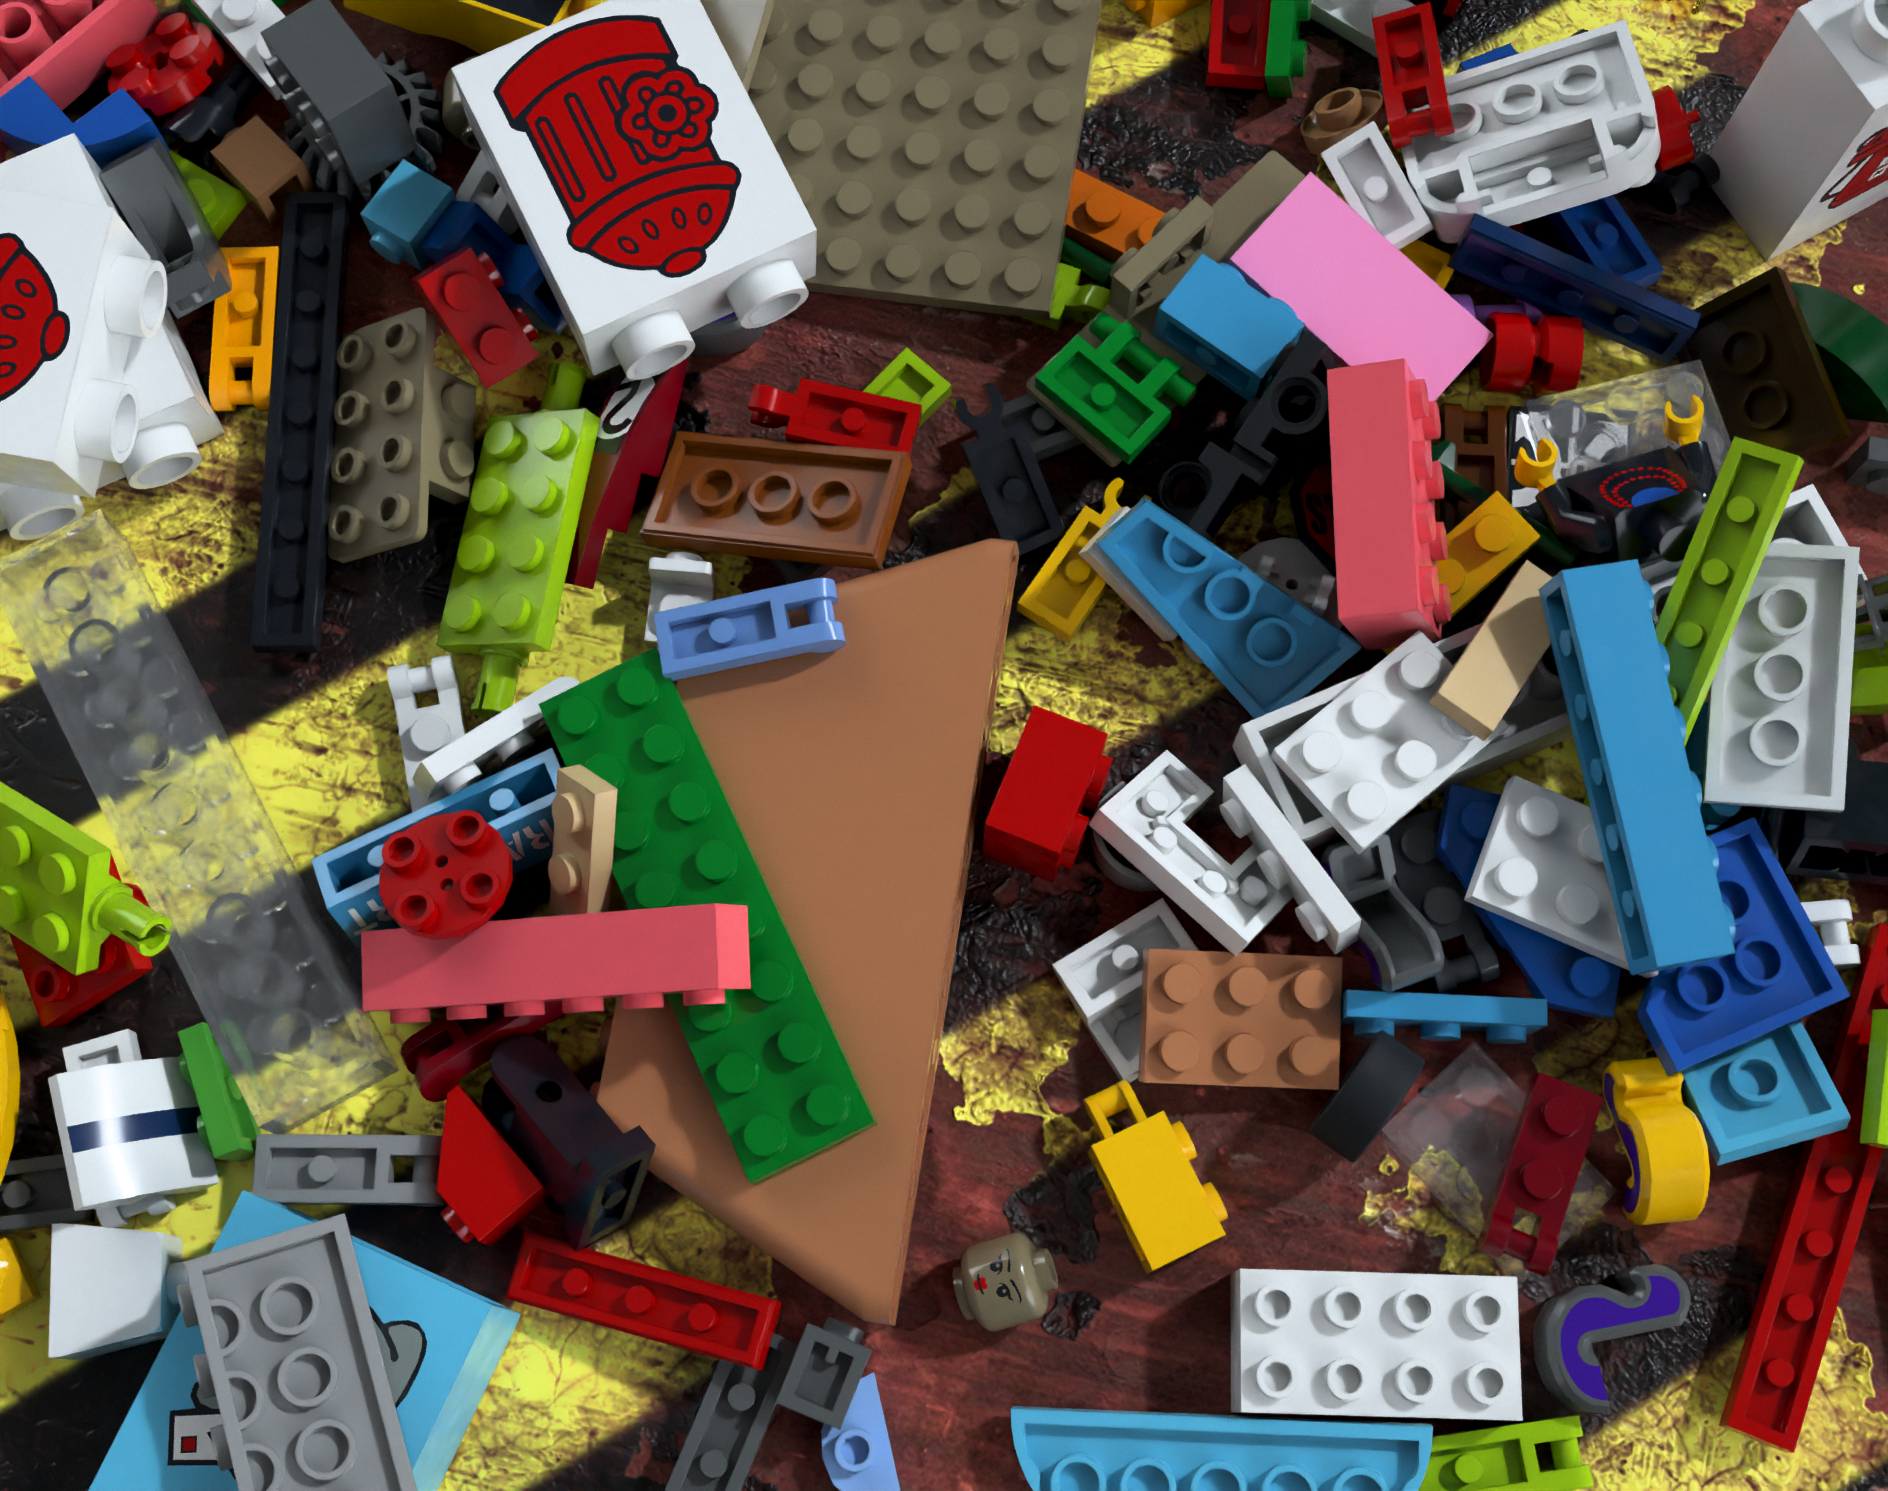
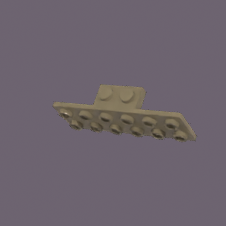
M1271 150L1212 206L1197 195L1181 211L1176 207L1172 208L1160 219L1152 232V238L1139 251L1132 247L1116 261L1110 272L1112 283L1109 303L1102 311L1108 313L1120 324L1125 321L1129 322L1141 332L1140 340L1163 359L1167 356L1172 357L1184 367L1182 375L1199 387L1210 375L1152 335L1159 306L1202 253L1216 263L1222 262L1227 264L1235 252L1306 176L1277 151ZM1097 315L1077 333L1095 349L1103 343L1089 331V327ZM1058 351L1027 381L1026 392L1107 465L1116 467L1122 461L1121 458L1035 388V377L1060 352ZM1125 360L1115 364L1137 384L1145 378L1144 375ZM1167 394L1157 399L1171 412L1179 406Z

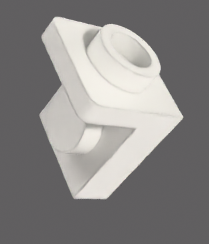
M672 552L667 554L666 558L651 557L649 559L648 572L652 584L644 638L648 649L654 647L659 649L653 613L716 599L717 580L713 565L710 562L704 561L698 555L687 552Z

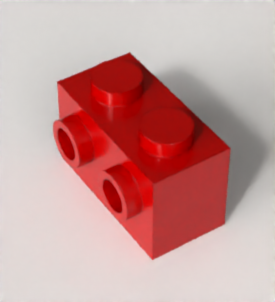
M460 248L410 279V282L428 310L434 314L439 327L477 385L488 389L539 357L531 343L538 338L534 326L519 306L512 310L509 309L497 290L505 285V282L485 252L476 256L471 248Z

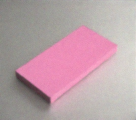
M1311 171L1235 252L1227 263L1242 274L1248 285L1267 298L1275 297L1288 304L1295 312L1297 318L1305 323L1302 334L1306 331L1327 344L1336 364L1340 368L1405 358L1415 378L1425 380L1429 401L1436 400L1494 336L1492 332Z

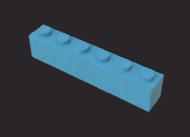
M1638 559L1561 570L1538 590L1630 975L1707 963L1735 954L1733 945L1735 921L1729 906L1722 900L1716 876L1719 867L1718 852L1712 839L1706 836L1700 812L1702 804L1701 784L1696 774L1690 771L1683 744L1686 737L1685 720L1680 709L1673 704L1667 680L1670 672L1669 656L1664 645L1658 642L1652 619L1654 597L1651 586L1645 579H1642Z

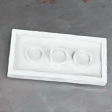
M1785 543L1769 544L1709 688L1702 803L1839 813L1844 811L1860 547Z

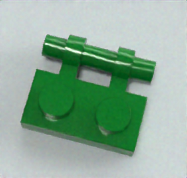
M1102 311L1091 323L1089 331L1103 343L1095 349L1077 334L1035 377V388L1129 465L1170 422L1172 412L1157 399L1167 394L1180 406L1185 407L1195 397L1199 388L1182 375L1184 371L1182 365L1170 356L1163 359L1140 340L1141 332L1129 322L1125 321L1120 324L1108 313ZM1125 360L1144 375L1145 378L1137 384L1115 364Z

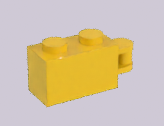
M1126 1079L1083 1099L1087 1113L1101 1140L1091 1145L1087 1154L1146 1274L1158 1270L1226 1235L1220 1223L1228 1219L1225 1206L1211 1182L1201 1185L1189 1162L1197 1158V1153L1187 1130L1180 1121L1170 1124L1164 1110L1147 1118ZM1126 1109L1133 1125L1114 1134L1106 1118Z

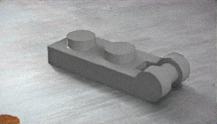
M257 1134L252 1193L284 1205L445 1206V1200L436 1190L442 1136ZM396 1158L414 1159L412 1183L394 1182Z

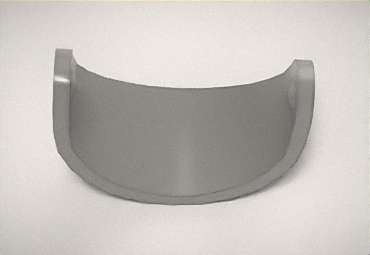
M1124 781L1116 785L1101 799L1094 815L1106 802L1127 785ZM1091 827L1089 837L1091 852L1097 866L1107 878L1115 884L1132 891L1151 892L1161 890L1143 873L1135 872L1119 863L1107 850L1102 836Z

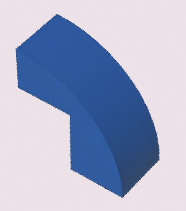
M30 76L0 97V139L17 156L72 133H75L101 170L106 164L157 137L160 138L167 151H170L152 119L122 87L74 123L70 121Z
M452 201L418 245V248L435 263L460 248H471L476 256L485 252L505 282V285L497 290L509 309L512 310L519 306L535 328L559 335L567 325V321L530 246L516 244L476 202Z

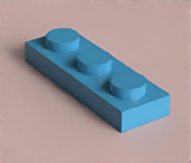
M1346 990L1341 994V1025L1354 1026V1035L1366 1038H1373L1381 1030L1394 1037V1028L1420 1029V1038L1423 1040L1455 1041L1461 1039V1031L1486 1032V1042L1521 1044L1527 1042V1034H1532L1548 1026L1547 999Z

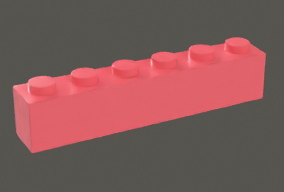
M712 903L488 921L486 924L462 937L431 940L411 935L404 928L361 931L363 1011H390V1024L431 1022V1009L446 1008V1020L487 1018V1005L501 1004L504 1006V1017L545 1015V1002L562 1001V1013L604 1011L603 998L622 997V1009L663 1008L664 994L683 993V1006L725 1004V990L751 989L748 908L746 905Z

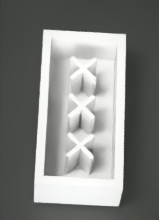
M1241 1268L1230 1273L1231 1413L1523 1421L1517 1277Z

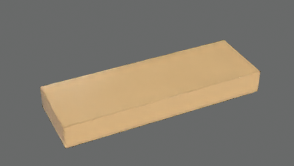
M1528 560L1518 569L1429 701L1431 705L1482 741H1485L1495 730L1551 644L1538 589L1553 577Z

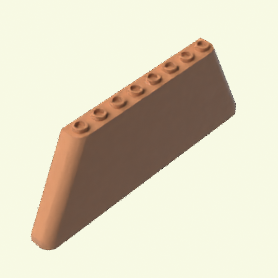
M989 538L835 584L838 602L833 605L835 621L843 624L846 645L838 650L825 653L807 652L677 680L679 693L878 1124L754 1185L749 1183L666 994H664L663 1008L622 1009V997H617L614 1014L605 1018L600 1032L599 1051L601 1055L605 1056L601 1081H595L589 1093L623 1134L640 1125L656 1144L647 1170L861 1320L885 1325L896 1324L1020 554L1017 541ZM800 609L788 612L791 628L809 625L807 610ZM625 902V909H624V910H629L628 907H627V904H626V902Z

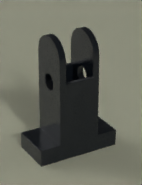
M514 1036L499 1043L492 1054L490 1062L492 1077L486 1082L482 1094L483 1110L566 1213L560 1233L577 1252L630 1221L656 1144L640 1125L623 1134L557 1053L544 1041L531 1036ZM547 1086L555 1088L560 1093L561 1098L558 1100Z

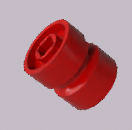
M1491 312L1489 314L1485 327L1494 336L1480 350L1479 377L1483 391L1520 393L1525 385H1530L1536 395H1573L1580 378L1584 350V332L1579 317L1544 315L1541 316L1536 324H1532L1527 314Z

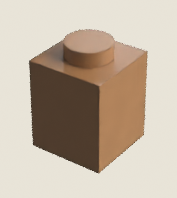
M257 115L242 127H237L228 132L221 143L210 151L227 182L243 193L250 206L272 228L284 219L286 192L318 191L303 161Z

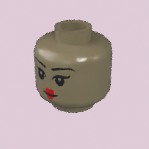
M1013 1232L972 1244L963 1252L961 1266L953 1268L952 1273L955 1294L965 1319L968 1321L976 1319L980 1326L990 1332L1041 1318L1048 1308V1291L1058 1288L1057 1273L1050 1252L1047 1248L1036 1250L1032 1241L1021 1232Z

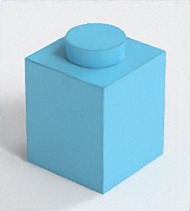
M403 159L360 213L372 237L369 241L370 245L382 257L394 264H399L404 260L420 271H423L431 259L418 248V245L450 203L457 201L453 189Z

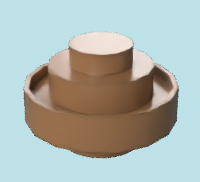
M1354 87L1338 89L1322 97L1315 104L1314 109L1304 118L1300 127L1309 152L1322 156L1320 153L1372 121L1376 123L1379 131L1382 132L1388 125L1384 97L1379 91L1371 89L1359 90Z

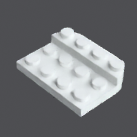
M1624 19L1445 77L1455 133L1438 138L1435 132L1412 138L1413 145L1401 148L1411 188L1431 221L1438 239L1445 243H1456L1463 235L1475 213L1509 227L1605 198L1630 187L1635 188L1646 185L1655 176V163L1659 157L1661 141L1654 99L1628 25ZM1429 104L1407 110V114L1430 108Z

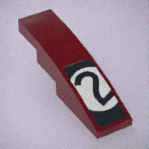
M689 357L665 372L645 379L631 380L624 373L607 398L598 415L600 424L565 583L589 589L594 588L607 530L627 534L641 475L660 478Z

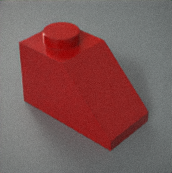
M459 1085L447 1093L436 1190L447 1202L448 1206L440 1213L451 1229L465 1243H468L475 1236L479 1242L492 1247L551 1194L489 1119L482 1106L471 1093Z

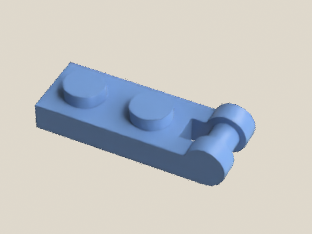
M830 578L810 579L653 613L663 676L675 681L807 652L825 653L842 648L846 645L843 624L835 621L833 605L838 602L835 581ZM800 609L807 610L809 625L791 628L788 612Z

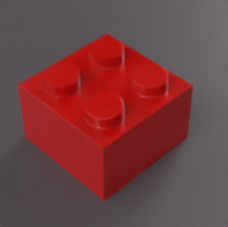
M1034 705L985 821L982 855L1054 883L1060 865L1072 870L1084 841L1085 830L1090 819L1081 813L1083 808L1095 812L1109 777L1108 773L1113 762V758L1103 755L1108 733Z

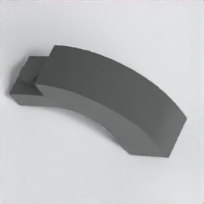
M159 137L104 166L99 174L100 179L127 219L138 241L150 255V259L160 261L164 265L167 275L166 307H170L177 319L232 291L230 272L213 230L189 185Z

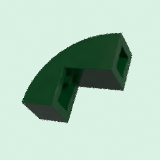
M1791 282L1790 284L1846 419L1888 424V326L1861 306L1834 292L1813 285Z

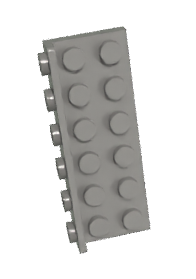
M345 1213L184 1261L189 1282L176 1286L178 1300L186 1327L189 1328L199 1324L205 1347V1353L193 1356L195 1372L203 1398L216 1396L223 1423L210 1428L213 1448L221 1472L231 1468L234 1469L239 1491H417Z

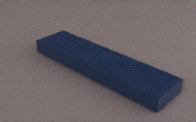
M1475 213L1453 249L1447 264L1449 268L1552 314L1579 317L1584 328L1667 365L1697 329L1701 315L1697 311Z

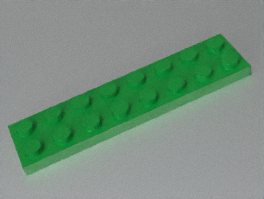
M654 647L539 703L538 705L565 766L581 764L618 789L611 870L629 910L712 903L746 905L748 908L751 989L725 990V1004L683 1006V993L666 995L749 1183L755 1185L877 1125L878 1123L679 690L671 678L663 676L659 650Z

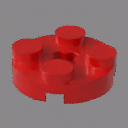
M185 13L171 14L157 25L154 33L136 45H122L108 56L106 66L112 73L108 80V91L112 95L122 87L142 109L149 108L155 117L168 114L189 103L208 87L213 80L206 70L212 65L214 58L220 67L222 66L225 58L224 50L205 24L191 22Z

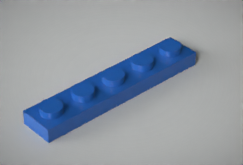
M1509 43L1461 62L1457 73L1518 53ZM1614 195L1546 215L1572 255L1584 262L1643 288L1657 283L1664 271V268Z

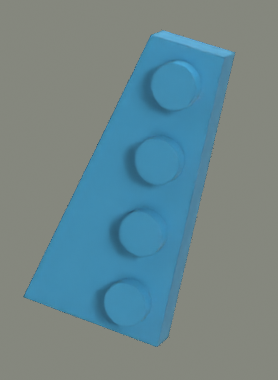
M1145 497L1096 539L1097 545L1254 719L1301 700L1362 648L1357 640Z

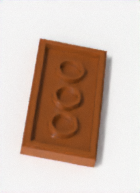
M676 431L640 535L646 545L880 571L913 465L908 452Z

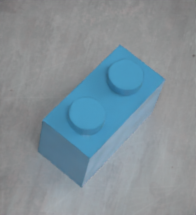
M1202 253L1159 306L1152 335L1249 401L1253 396L1258 398L1273 379L1269 374L1273 362L1286 344L1291 342L1296 345L1298 343L1305 323L1297 318L1293 309L1284 301L1275 297L1267 298L1248 285L1242 274L1234 267L1222 262L1216 263Z

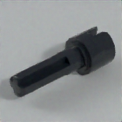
M239 58L206 96L199 95L189 103L178 108L159 132L166 144L176 142L179 137L184 139L186 142L178 150V155L209 171L216 163L210 151L221 143L228 132L236 128L235 120L261 91L264 85Z

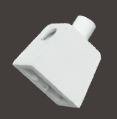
M67 1223L52 1224L48 1358L66 1360L86 1359L167 1338L181 1311L176 1286L189 1282L183 1262V1243L181 1237L152 1231Z

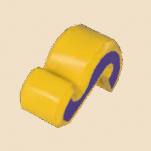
M1658 1057L1612 1061L1603 1073L1604 1101L1632 1169V1177L1627 1179L1622 1210L1627 1219L1635 1225L1696 1220L1705 1207L1709 1190L1710 1166L1708 1146L1702 1125L1697 1116L1682 1101L1681 1085L1684 1080L1683 1075L1680 1071L1667 1076Z

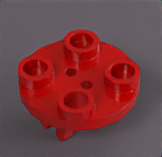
M463 810L430 816L407 828L405 831L394 833L385 841L382 848V858L384 861L379 870V895L389 916L411 935L431 940H442L466 935L486 924L504 904L513 882L512 855L499 831L489 825L483 816L476 811ZM448 861L444 867H439L442 862ZM453 884L451 889L444 890L447 885Z

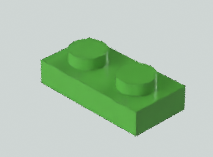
M201 1022L179 1031L178 1035L183 1049L179 1056V1066L186 1083L194 1089L201 1112V1115L197 1118V1129L204 1146L213 1153L214 1159L244 1162L254 1158L257 1134H261L231 1029Z

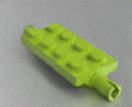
M560 362L559 365L556 363L548 365V377L540 410L534 413L489 416L436 646L451 654H475L483 661L474 703L471 704L470 711L486 719L493 718L513 705L521 667H528L531 652H550L600 424V418L588 409H578L584 382L587 379V372L580 366L568 362Z
M0 781V926L75 976L98 968L101 944L110 934L117 936L146 957L154 956L161 952L167 946L171 934L166 931L172 928L171 919L161 913H157L133 898V889L109 874L111 849Z

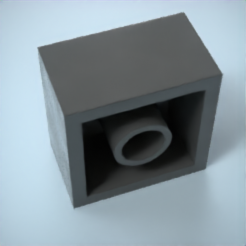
M312 0L260 32L272 56L264 61V65L277 86L284 93L280 95L283 103L301 128L308 125L316 136L313 139L316 147L333 171L343 166L357 186L419 148L391 80L329 0Z

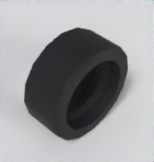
M1379 1031L1339 1083V1090H1334L1313 1121L1309 1132L1349 1162L1354 1163L1374 1141L1401 1104L1422 1071L1425 1060L1385 1031Z

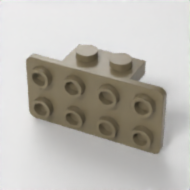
M422 307L345 333L342 336V342L337 351L340 376L338 400L334 408L336 433L334 459L331 466L332 489L328 524V555L331 559L341 563L421 541L425 537L428 528L429 494L454 505L470 501L474 477L476 386L433 365L435 316L432 312Z

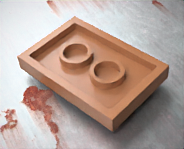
M1143 948L1138 1081L1165 1084L1339 1090L1343 957L1240 953L1236 957L1231 952Z

